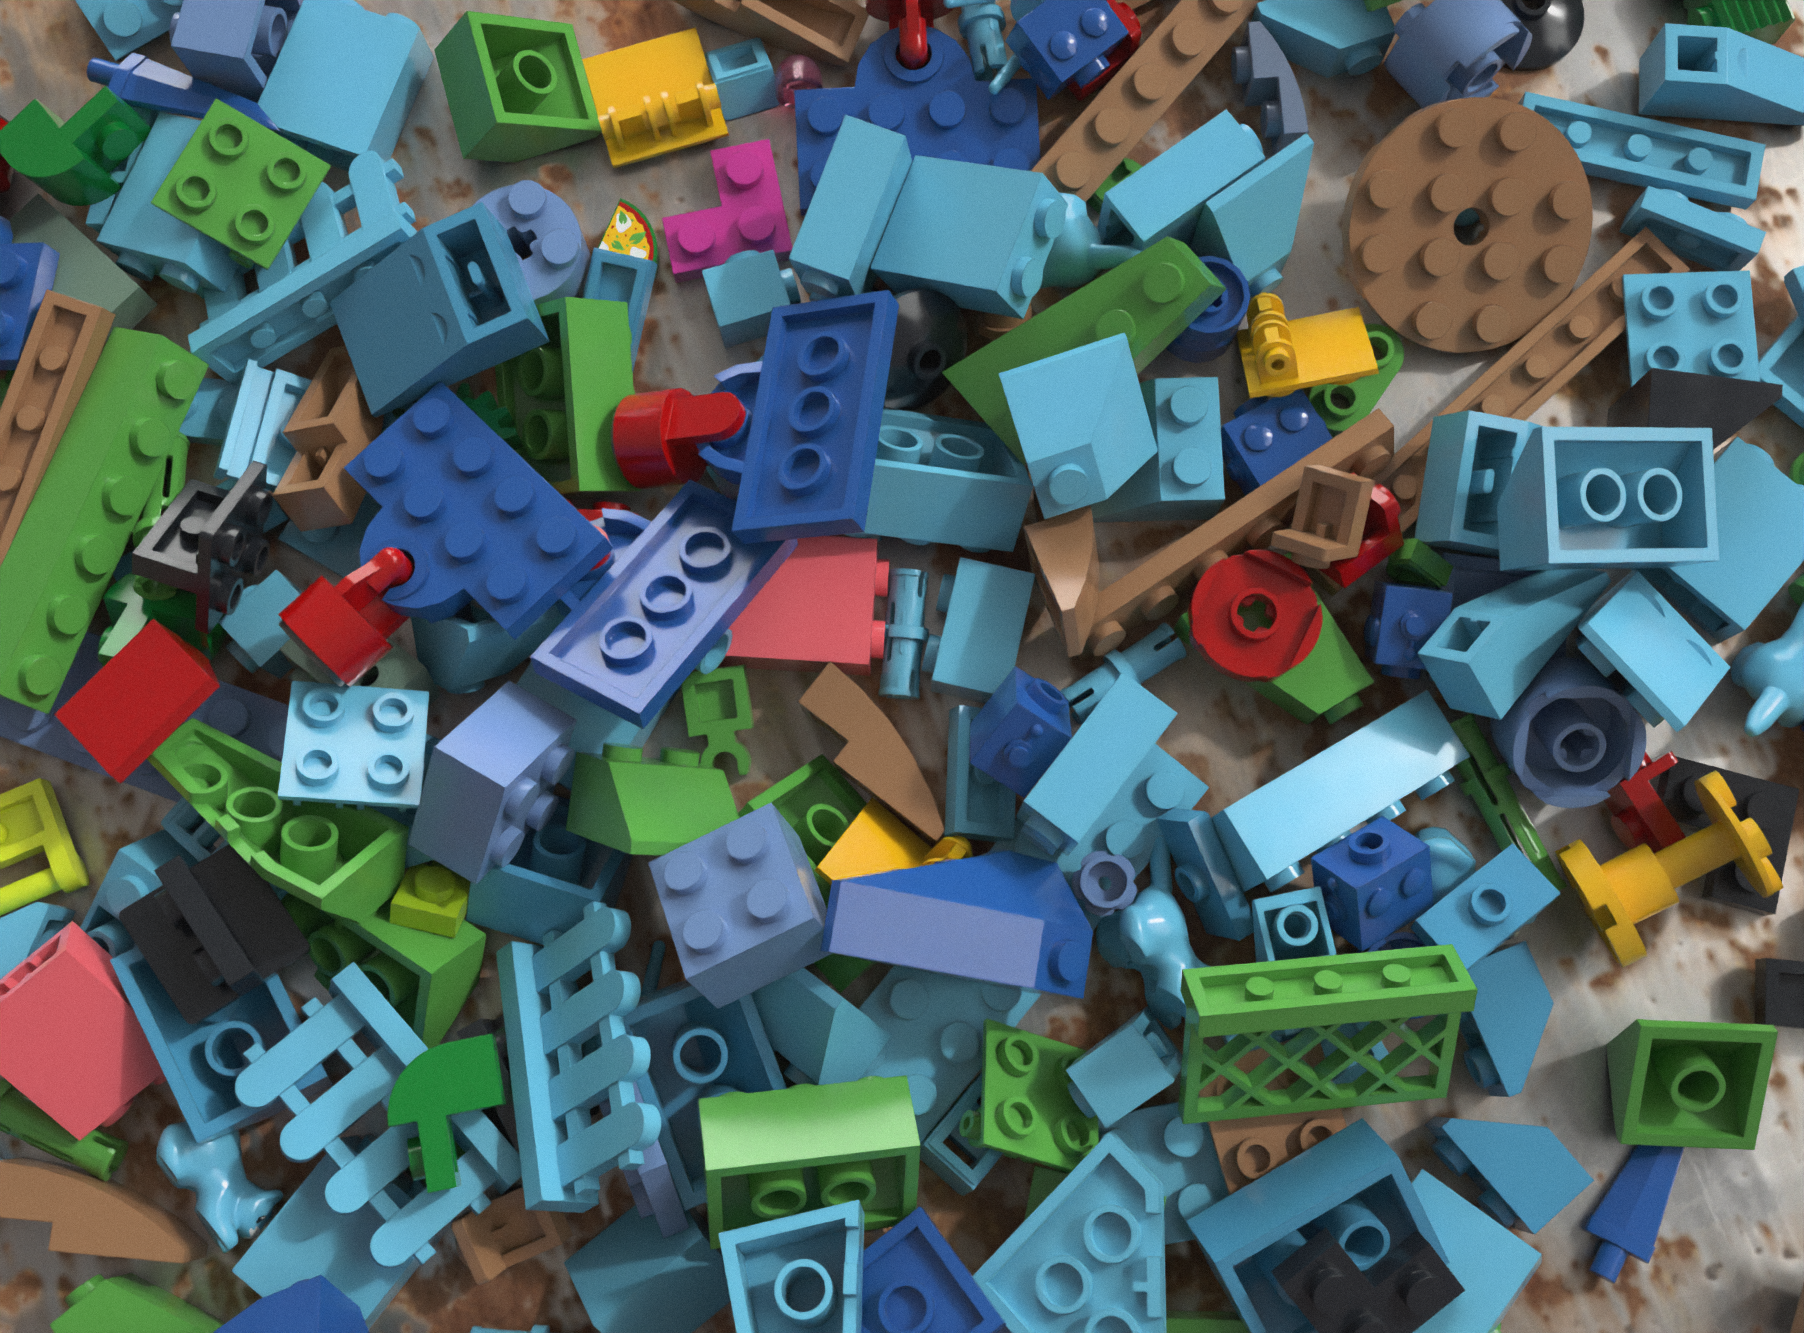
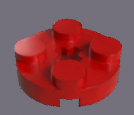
M1269 550L1245 551L1244 554L1232 555L1227 559L1223 558L1214 563L1199 580L1192 593L1188 607L1189 640L1194 649L1201 653L1204 660L1223 675L1245 682H1273L1283 674L1296 668L1313 650L1322 628L1323 615L1321 603L1318 606L1316 595L1310 587L1313 583L1306 571L1291 559ZM1255 600L1261 601L1266 605L1264 616L1272 621L1271 627L1269 629L1258 627L1254 632L1246 629L1243 626L1244 619L1237 614L1238 606L1249 608Z

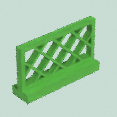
M1453 944L1182 969L1180 991L1186 1005L1178 1111L1182 1123L1191 1124L1446 1098L1461 1013L1474 1011L1478 989ZM1438 1015L1417 1032L1404 1024L1411 1017ZM1372 1021L1350 1039L1337 1030L1343 1024ZM1305 1028L1284 1045L1270 1036L1275 1030ZM1391 1032H1394L1404 1040L1402 1044L1380 1061L1367 1052ZM1238 1034L1217 1052L1203 1043L1204 1037ZM1324 1039H1327L1338 1048L1315 1067L1310 1066L1301 1059L1303 1055ZM1257 1045L1271 1055L1248 1074L1233 1065ZM1421 1054L1430 1060L1428 1075L1399 1077L1397 1075L1399 1071ZM1354 1061L1367 1069L1366 1072L1351 1083L1335 1084L1331 1081V1079ZM1287 1068H1290L1301 1077L1287 1089L1270 1091L1264 1087ZM1220 1074L1234 1083L1232 1087L1220 1096L1198 1098L1199 1091Z

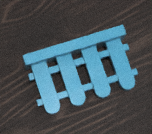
M375 151L363 152L352 161L349 167L350 184L334 192L326 183L322 182L269 270L255 263L251 269L239 264L225 293L198 286L195 293L202 299H205L208 319L199 324V329L188 335L191 354L209 364L208 367L233 386L240 381L242 370L248 359L257 361V366L263 368L336 325L337 321L329 302L418 232L411 225L416 222L414 211L405 202H399L394 183L403 179L404 175L401 166L393 158L385 162ZM357 206L362 227L348 234L344 214ZM306 238L310 258L298 265L293 244ZM255 268L259 289L247 295L243 274Z
M592 901L583 908V921L564 934L561 931L551 930L543 936L544 946L510 941L496 952L526 1210L584 1213L598 1205L599 1176L618 1165L621 1170H635L644 1165L643 1151L656 1142L660 1133L661 1117L658 1109L653 1104L635 1102L633 1083L642 1078L648 1070L651 1059L650 1046L643 1037L626 1035L623 1017L631 1013L639 1002L641 994L640 981L637 975L632 972L616 970L614 953L622 949L629 939L631 920L626 911L609 908L606 903ZM589 970H592L593 982L574 994L573 981ZM600 1033L602 1047L583 1058L581 1044ZM609 1098L611 1114L592 1125L590 1109Z
M352 962L331 979L329 995L333 999L323 1006L316 997L312 998L301 1007V1012L307 1018L304 1023L267 1052L257 1042L243 1053V1057L250 1065L237 1077L235 1096L238 1102L249 1110L264 1109L279 1098L295 1117L285 1125L281 1132L279 1145L282 1154L292 1162L303 1163L324 1151L339 1168V1171L328 1181L324 1191L325 1203L332 1212L338 1215H350L368 1203L379 1215L384 1224L374 1233L369 1244L370 1256L377 1265L383 1268H395L402 1265L413 1255L422 1266L436 1253L428 1242L467 1206L476 1216L485 1210L492 1202L483 1192L491 1185L502 1195L522 1177L520 1155L481 1110L451 1116L454 1140L465 1152L458 1159L461 1186L431 1193L427 1192L426 1187L402 1209L394 1203L383 1189L410 1167L407 1139L419 1136L417 1123L390 1127L356 1157L339 1136L379 1103L388 1112L390 1095L398 1077L411 1061L428 1050V1048L358 966ZM360 1032L377 1049L368 1058L352 1040ZM336 1052L352 1071L310 1104L296 1088L295 1084Z

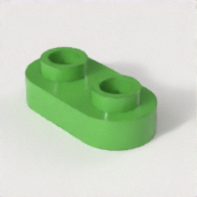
M1364 324L1370 344L1379 348L1383 355V359L1376 360L1379 374L1360 377L1357 381L1346 385L1328 383L1313 386L1307 395L1317 414L1324 420L1332 438L1370 414L1403 364V344L1397 334L1386 326ZM1330 395H1344L1349 400L1350 408L1339 409L1335 407L1331 402Z

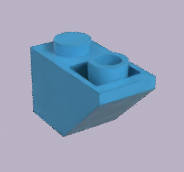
M1526 941L1506 944L1496 948L1468 971L1478 990L1474 1011L1461 1013L1459 1027L1469 1047V1050L1464 1052V1060L1476 1085L1480 1089L1487 1088L1490 1096L1511 1097L1522 1092L1554 1004Z
M1436 1116L1425 1124L1437 1139L1431 1145L1435 1154L1458 1177H1461L1465 1172L1483 1192L1477 1198L1480 1206L1493 1220L1506 1229L1512 1225L1516 1230L1535 1235L1594 1181L1548 1127Z

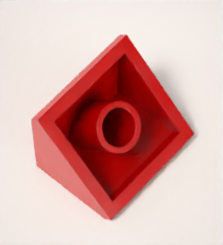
M152 619L54 715L106 772L121 784L220 687V684L208 658L158 621Z

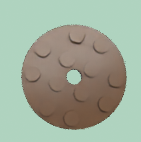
M1469 97L1442 101L1415 111L1405 117L1404 121L1395 127L1379 144H1374L1359 166L1349 188L1342 219V245L1346 268L1357 294L1363 297L1370 309L1382 321L1380 322L1381 324L1391 329L1401 338L1420 346L1446 352L1470 353L1497 348L1521 338L1564 301L1583 268L1589 249L1593 221L1592 198L1585 170L1577 153L1564 135L1546 118L1520 104L1497 98ZM1470 208L1478 214L1480 223L1484 224V229L1479 231L1478 236L1472 242L1462 244L1457 240L1453 226L1460 212Z

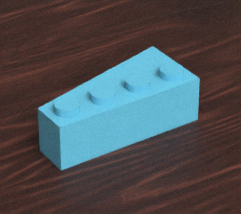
M1428 690L1223 809L1213 816L1211 820L1243 893L1262 882L1265 883L1271 893L1305 873L1298 862L1300 859L1314 851L1318 854L1352 834L1350 829L1365 820L1369 824L1382 816L1392 820L1405 812L1406 809L1399 799L1415 790L1422 801L1454 782L1455 779L1449 769L1467 759L1470 755Z
M859 1200L718 1233L736 1333H861L865 1213Z

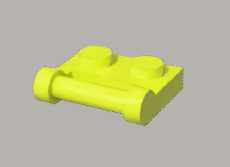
M38 778L0 794V870L43 851L46 852L51 866L0 888V916L57 891L63 890L68 894L89 885L88 870L82 858L75 850L51 781Z

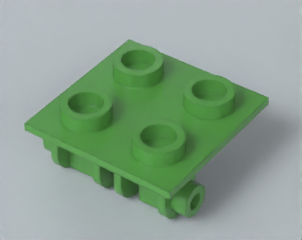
M216 98L155 194L151 204L231 249L228 255L238 264L251 269L255 263L269 270L330 170L331 165Z
M988 1018L983 1021L981 1106L976 1111L967 1110L963 1114L959 1126L960 1135L968 1138V1142L972 1147L979 1149L986 1147L1003 1152L1006 1157L1012 1159L1020 1157L1023 1162L1029 1164L1037 1162L1053 1167L1056 1171L1071 1173L1099 1143L1098 1116L1095 1115L1092 1118H1088L1073 1100L1067 1086L1073 1080L1066 1070L1086 1050Z

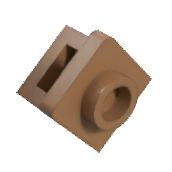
M1319 464L1304 466L1291 529L1273 531L1271 545L1292 552L1291 560L1294 563L1318 569L1330 568L1331 561L1358 557L1375 480Z
M523 1184L505 1191L502 1195L498 1194L489 1198L492 1203L478 1216L470 1209L451 1224L455 1235L458 1256L462 1263L470 1269L478 1285L493 1280L503 1270L512 1265L562 1245L573 1236L563 1212L526 1210Z

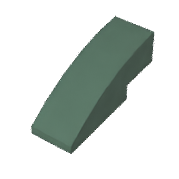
M39 193L9 220L13 233L12 243L44 242L60 253L52 291L103 307L115 314L106 342L113 327L132 330L158 305L137 283Z

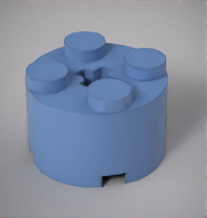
M1434 0L1427 7L1422 3H1418L1407 10L1396 23L1394 32L1399 36V39L1385 59L1384 65L1388 73L1421 108L1452 99L1489 97L1499 87L1492 78L1505 63L1514 71L1530 47L1532 33L1501 0Z
M522 180L514 185L493 190L472 205L483 202L506 229L535 305L563 297H583L591 254L573 211L560 197L544 189L537 182ZM531 255L529 258L522 260L523 257Z
M1570 657L1550 658L1501 720L1490 718L1493 742L1518 780L1540 800L1561 808L1587 807L1598 804L1610 797L1611 795L1607 792L1608 790L1617 785L1623 778L1629 781L1638 771L1645 755L1647 740L1644 722L1618 687L1594 665Z

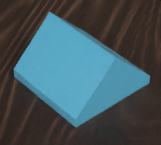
M680 1197L679 1200L689 1225L688 1229L663 1238L655 1214L641 1219L635 1205L564 1262L593 1326L601 1333H692L731 1301L721 1248L710 1250L708 1224L695 1207L685 1211Z

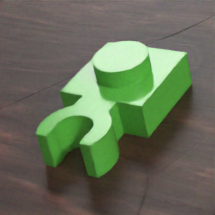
M746 665L716 668L708 674H703L700 671L691 672L681 686L688 736L707 735L709 746L704 750L700 763L715 767L717 755L721 752H729L737 759L739 776L747 775L751 769V756L748 749L738 741L736 732L737 730L754 728Z

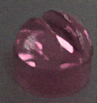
M790 55L781 61L775 73V93L778 102L785 107L795 109L794 90L823 89L822 74L819 67L811 58L805 55Z

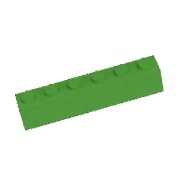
M113 327L0 567V698L49 714L133 532V528L140 517L208 369L209 364L163 335Z

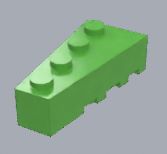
M1167 236L944 370L942 373L1023 465H1027L998 373L1125 333L1138 375L1227 288L1184 242Z

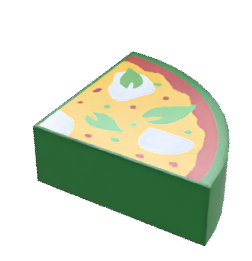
M620 198L598 248L654 261L658 264L655 280L660 258L654 230L646 216L636 206Z

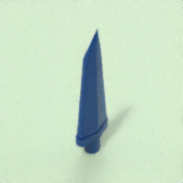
M133 52L120 64L96 57L92 58L88 63L87 77L89 81L108 86L111 91L129 106L203 119L217 98L266 128L280 131L256 102L152 61L148 56Z
M1637 1145L1596 1211L1593 1215H1590L1585 1225V1232L1602 1241L1590 1266L1589 1271L1615 1284L1628 1255L1647 1264L1650 1262L1656 1249L1654 1245L1685 1147Z

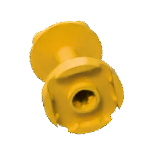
M1716 770L1694 781L1698 797L1712 825L1656 853H1653L1649 846L1643 843L1601 865L1597 863L1581 839L1554 851L1572 889L1576 888L1585 906L1583 909L1613 958L1617 963H1620L1622 968L1648 956L1634 924L1679 903L1680 901L1675 891L1676 888L1734 860L1748 882L1763 898L1769 897L1783 889V884L1776 870L1767 859V856L1772 854L1768 841L1751 817L1741 822L1731 809L1737 805L1736 800L1727 783Z

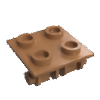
M1289 1040L1280 1042V1044L1284 1045V1044H1286ZM1321 1043L1301 1057L1302 1060L1312 1067H1315L1325 1059ZM1262 1048L1249 1051L1233 1065L1248 1074L1271 1055ZM1287 1068L1264 1087L1270 1091L1287 1089L1301 1077L1290 1068ZM1220 1074L1199 1091V1098L1220 1096L1232 1087L1234 1083ZM1341 1108L1207 1122L1229 1196L1347 1127Z

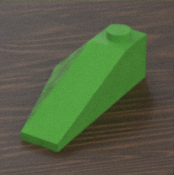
M191 718L179 726L147 758L162 776L264 880L321 910L362 923L396 894L404 879L408 826L364 805V810H357V805L343 804L342 809L336 808V803L302 801L301 806L293 805V800L278 799L282 762L195 718Z
M288 892L281 902L311 947L308 954L318 968L313 976L329 991L331 979L354 962L428 1049L439 1045L479 983L486 934L476 928L471 922L466 921V919H463L455 938L391 924L390 906L395 894L360 923L321 910Z

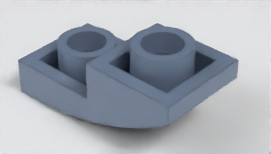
M1260 21L1248 22L1241 45L1232 48L1231 76L1233 84H1242L1244 106L1261 105V133L1264 139L1271 138L1274 156L1304 134L1309 133L1306 111L1293 71L1277 42Z

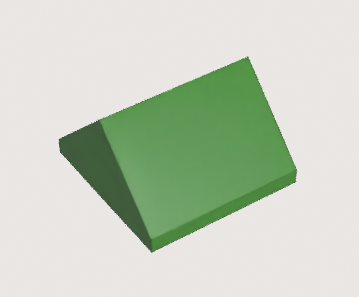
M1636 1019L1606 1044L1615 1131L1619 1143L1627 1145L1755 1150L1778 1035L1776 1028L1773 1025Z

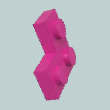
M769 139L710 150L721 206L662 218L676 283L703 278L702 270L725 264V261L732 255L747 250H755L759 253L774 250L777 263L789 261L793 247Z

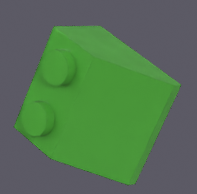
M466 11L434 49L463 159L517 163L595 138L602 132L573 25L570 23Z
M603 743L602 754L576 752L566 831L628 854L663 856L739 818L724 770L699 763L700 752L661 747L660 758L642 757V747L620 743Z

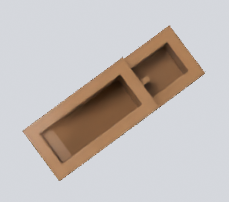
M672 0L750 38L757 37L763 43L779 49L844 67L849 62L869 17L866 8L851 0Z
M346 345L330 348L282 432L297 452L272 496L301 532L353 523L366 491L349 475L344 467L372 443L382 431L384 414L376 418L372 416Z
M1033 485L1032 494L1037 523L1024 526L1031 573L1035 574L1034 580L1067 656L1070 658L1080 655L1083 651L1093 624L1098 600L1099 562L1091 505L1044 519Z
M829 662L798 701L802 711L845 744V747L833 761L836 769L936 845L945 837V830L932 793L914 756L890 720L869 696L832 662Z
M25 1157L0 1160V1218L51 1222L52 1229L48 1251L172 1263H187L207 1256L208 1243L185 1222L144 1194L112 1179L105 1182L83 1169L62 1163Z

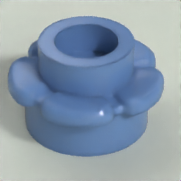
M1095 851L1082 859L1081 869L1077 870L1072 877V890L1078 900L1085 902L1087 911L1097 916H1109L1113 914L1115 909L1123 910L1133 902L1137 893V887L1133 883L1135 870L1128 859L1120 854L1108 855L1106 851ZM1107 877L1111 881L1109 889L1104 890L1099 887L1098 881L1100 878Z

